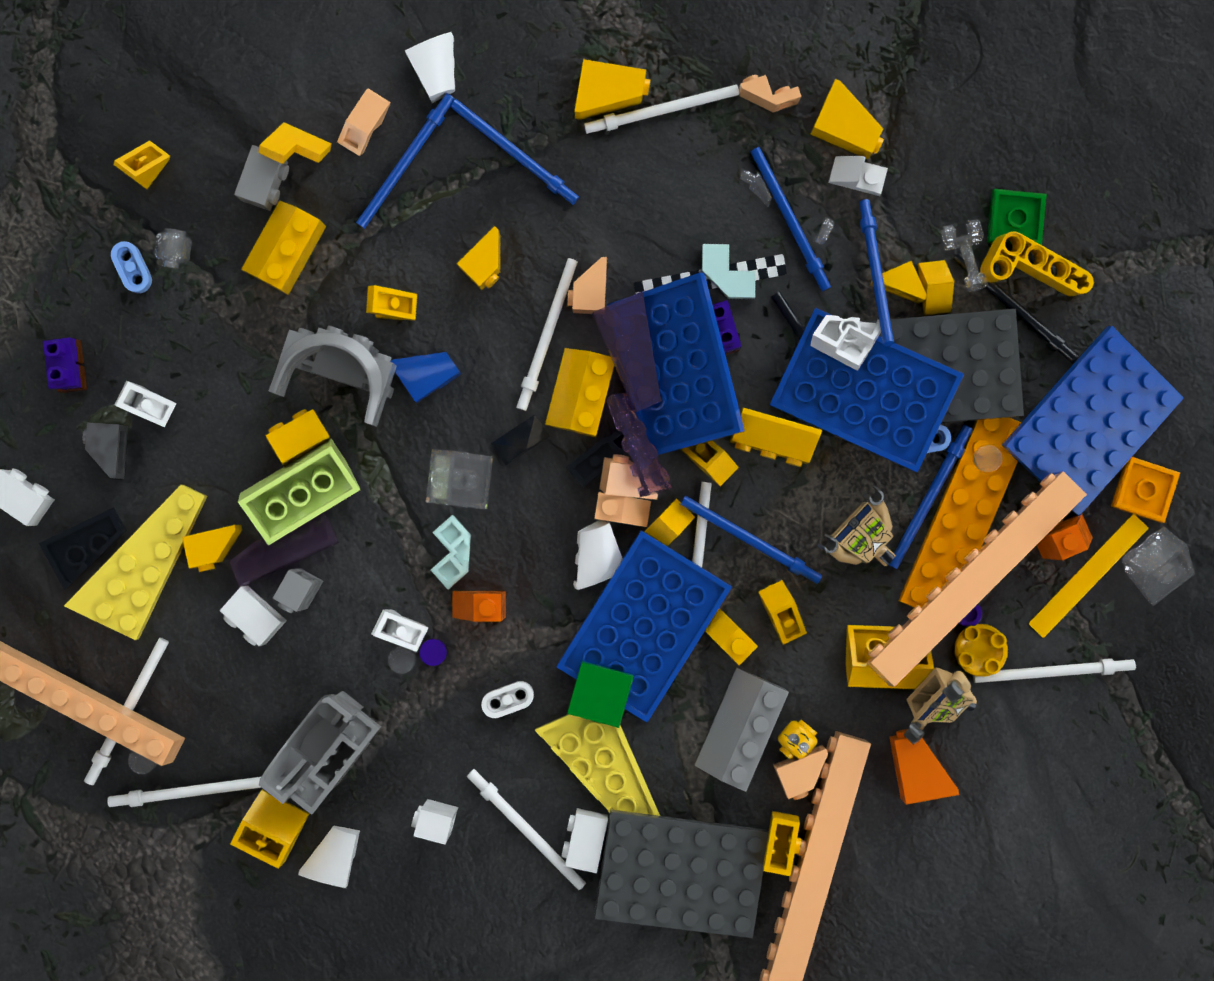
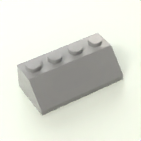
M736 667L695 762V766L720 781L746 792L789 692L783 687Z

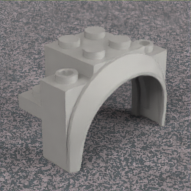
M328 326L327 330L318 328L316 334L303 328H299L298 332L289 329L268 391L284 397L295 368L370 392L364 422L377 427L386 398L391 399L394 391L391 383L397 365L390 362L391 357L379 353V350L373 346L374 342L369 341L366 337L353 334V337L350 338L348 337L349 334L332 326ZM317 353V354H316V357H315V360L312 361V360H313V356H311V355Z
M344 691L337 695H324L271 761L260 778L259 786L282 804L291 798L312 815L368 747L369 742L381 726L361 710L364 707Z

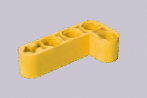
M1009 232L997 237L993 241L980 268L981 276L985 281L997 282L1010 277L1016 267L1067 296L1085 294L1092 289L1094 284L1093 277L1087 270L1018 232ZM1007 239L1012 244L1011 252L1005 246ZM1029 252L1034 255L1035 261L1033 264L1028 259ZM994 263L1000 267L999 275H996L993 271ZM1052 265L1057 269L1056 276L1051 273Z

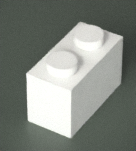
M14 468L12 470L0 469V508L26 526H37L55 499L47 495L49 491L37 483L32 485L25 480L27 476L21 471Z
M248 585L241 586L220 609V612L225 615L223 617L224 621L231 627H238L245 633L243 635L245 640L253 646L256 644L258 646L267 644L287 621Z
M427 799L423 806L419 805L418 810L415 811L411 827L415 828L414 836L445 845L452 833L458 807Z
M577 808L575 816L570 815L567 831L572 832L570 842L564 841L561 857L566 858L565 867L597 873L608 822L607 814Z

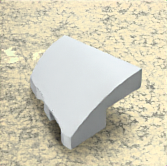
M451 32L436 36L405 50L432 103L443 98L446 93L451 94L455 92L454 37Z
M826 315L814 332L810 346L858 371L881 333L879 319H877L876 323L860 322V318L856 317L843 319L839 316Z
M598 520L578 531L577 544L579 550L575 559V564L578 565L577 581L573 583L575 589L580 590L610 579L623 558L610 523Z
M333 826L301 867L298 875L321 883L346 888L349 882L360 830Z

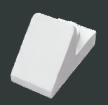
M836 156L828 183L880 196L888 168L866 163V157Z
M126 381L114 405L165 427L176 403L149 391L143 386Z
M382 610L371 634L417 652L428 627L403 617L394 610Z

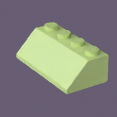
M329 439L241 492L238 503L266 543L270 545L360 491V487L345 458L333 440Z

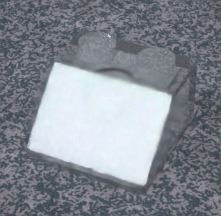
M432 449L426 502L487 509L493 457Z
M1165 527L1149 535L1146 541L1137 548L1131 549L1122 558L1127 575L1152 606L1156 605L1195 575L1187 544Z

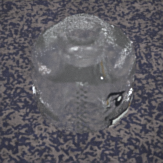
M165 228L164 232L158 233L156 236L154 256L158 260L163 261L162 266L179 269V264H186L190 260L192 240L186 236L185 231Z

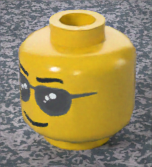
M803 720L799 722L791 721L778 736V742L782 745L779 750L790 760L794 757L802 759L808 756L818 742L815 737L817 732Z

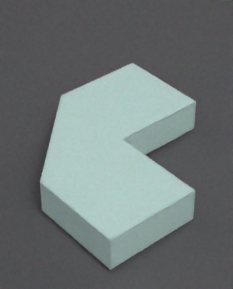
M703 244L702 273H705V276L728 299H755V271H729V244Z
M451 515L432 532L450 552L431 569L432 573L448 590L469 572L471 534L454 515Z

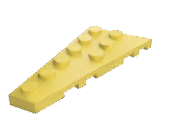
M180 485L64 607L127 637L139 640L184 547L182 537L189 536L208 496L185 485Z
M567 714L535 729L537 734L547 742L556 755L565 762L574 775L603 804L609 813L611 809L660 816L621 725L617 728Z

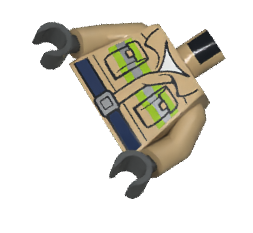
M873 486L875 489L873 496L870 497L866 492L863 494V497L870 504L862 502L831 536L828 534L824 535L827 537L828 542L825 546L818 544V548L829 553L839 562L854 565L861 562L869 563L875 557L885 567L895 558L896 555L886 546L893 538L891 533L893 526L889 510L883 500L884 493L876 486Z
M936 667L906 699L914 719L909 729L904 733V736L912 744H916L924 736L925 733L922 730L927 723H951L964 710H974L977 700L970 690L971 684L963 672L956 671L950 673Z

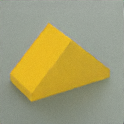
M149 140L116 159L113 165L148 189L170 160V155Z
M946 261L918 263L919 279L927 294L926 299L922 302L924 316L951 313L954 280Z
M912 261L882 273L886 292L918 304L926 299L927 294Z
M676 498L644 532L668 546L681 534L695 516L687 508L680 505V501Z

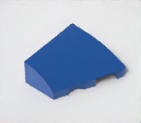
M447 352L393 359L390 361L397 365L395 372L416 403L461 375V372Z

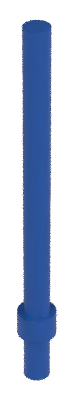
M446 93L436 109H431L426 117L428 120L356 223L364 229L366 228L435 127H439L445 119V113L455 100L451 95Z
M455 99L452 102L450 108L546 183L550 191L554 194H560L572 205L577 202L579 196L564 185L565 181L557 175L553 176L459 100Z
M761 148L753 149L751 154L807 262L805 266L809 274L814 275L822 292L830 289L831 285L823 271L824 265L820 258H816Z
M864 199L859 202L862 217L860 227L861 232L865 234L883 345L891 346L894 344L875 234L877 230L876 218L872 216L870 200Z
M963 425L954 443H950L946 451L948 454L894 552L896 556L888 564L889 566L898 569L957 458L961 459L965 451L963 447L973 431L972 428Z
M686 495L681 500L680 505L785 565L791 573L797 576L800 574L816 584L821 580L822 575L807 567L801 559L790 557Z

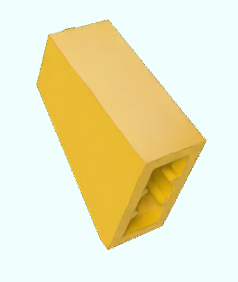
M583 59L575 106V119L582 120L641 104L643 95L648 96L650 79H646V69Z
M835 79L810 135L858 156H864L867 160L873 152L878 153L884 140L880 137L883 131L881 125L840 80Z

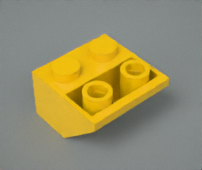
M262 789L242 819L230 845L279 869L287 860L310 813L288 802L282 804Z

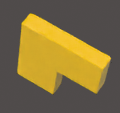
M283 122L259 145L258 153L281 164L294 152L319 163L330 152L332 143Z

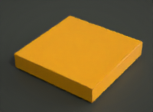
M1131 457L1123 466L1111 507L1159 523H1165L1180 472Z

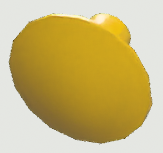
M988 624L969 626L958 635L954 654L958 664L965 672L974 676L986 677L998 673L1004 666L1008 657L1007 639L1003 633Z

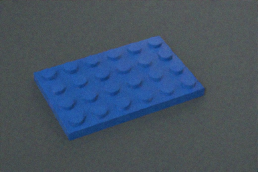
M697 273L607 304L646 458L745 431L705 273Z
M815 308L770 406L917 473L964 374L896 343L891 346H884L880 336H878L857 371L810 346L812 336L824 317L831 315Z
M1107 326L1006 439L1002 446L1039 482L1050 473L1055 475L1064 471L1087 494L1070 511L1073 515L1079 516L1184 397L1113 326Z
M640 530L556 667L577 679L581 661L634 675L625 710L648 722L732 586Z

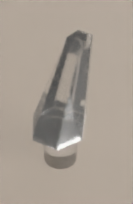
M744 169L739 179L750 184L749 189L769 207L772 196L761 174L757 172L754 175Z

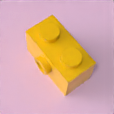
M306 409L299 411L292 416V421L285 425L283 422L274 425L268 430L270 433L265 435L283 467L330 439L313 409L308 412Z
M772 811L763 871L791 876L794 854H799L801 838H798L799 816Z

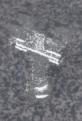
M979 219L968 221L969 224L966 225L968 235L956 237L953 225L942 226L943 230H941L945 250L961 248L968 272V277L964 279V282L969 292L981 290L988 285L985 273L978 272L971 245L981 243L984 237Z

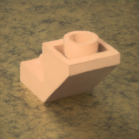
M758 75L749 76L743 80L739 87L740 97L771 112L797 105L801 98L798 86L791 89L789 86L782 87L776 90L773 95L766 75L758 77Z
M367 89L346 119L337 142L358 156H361L365 152L373 131L382 124L391 102L372 90Z

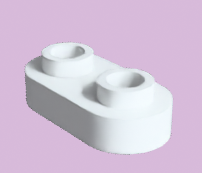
M517 681L492 690L484 696L481 704L482 710L491 718H499L516 712L531 704L534 698V691L531 685L524 681ZM523 690L526 694L525 698H517L516 691ZM498 699L501 703L500 707H492L491 700Z

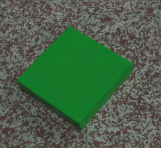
M993 189L991 193L987 243H993L997 237L1003 234L1018 232L1042 245L1047 194ZM1008 239L1005 242V245H1012Z
M581 661L567 714L619 728L634 675Z

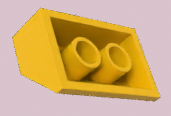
M279 200L241 270L289 295L326 228L325 224L320 219L298 207Z
M565 348L545 425L596 438L616 358L591 351Z
M747 408L740 410L745 431L731 436L730 442L735 444V449L750 452L752 448L761 451L760 456L775 460L776 456L787 458V464L801 467L802 463H810L822 430Z
M847 625L846 674L848 687L916 689L934 670L932 653L930 651L895 687L888 686L866 662L871 658L868 655L869 652L880 643L883 646L890 639L887 635L894 627Z

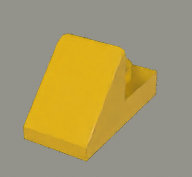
M376 285L368 286L366 313L375 314L376 318L416 319L417 294Z

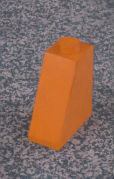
M1081 514L1058 523L1037 544V547L1043 559L1065 560L1088 550L1093 537Z
M452 591V618L473 622H501L506 618V591Z
M908 729L896 731L895 736L889 737L900 798L906 805L959 795L958 788L923 738L916 744H912L904 736Z

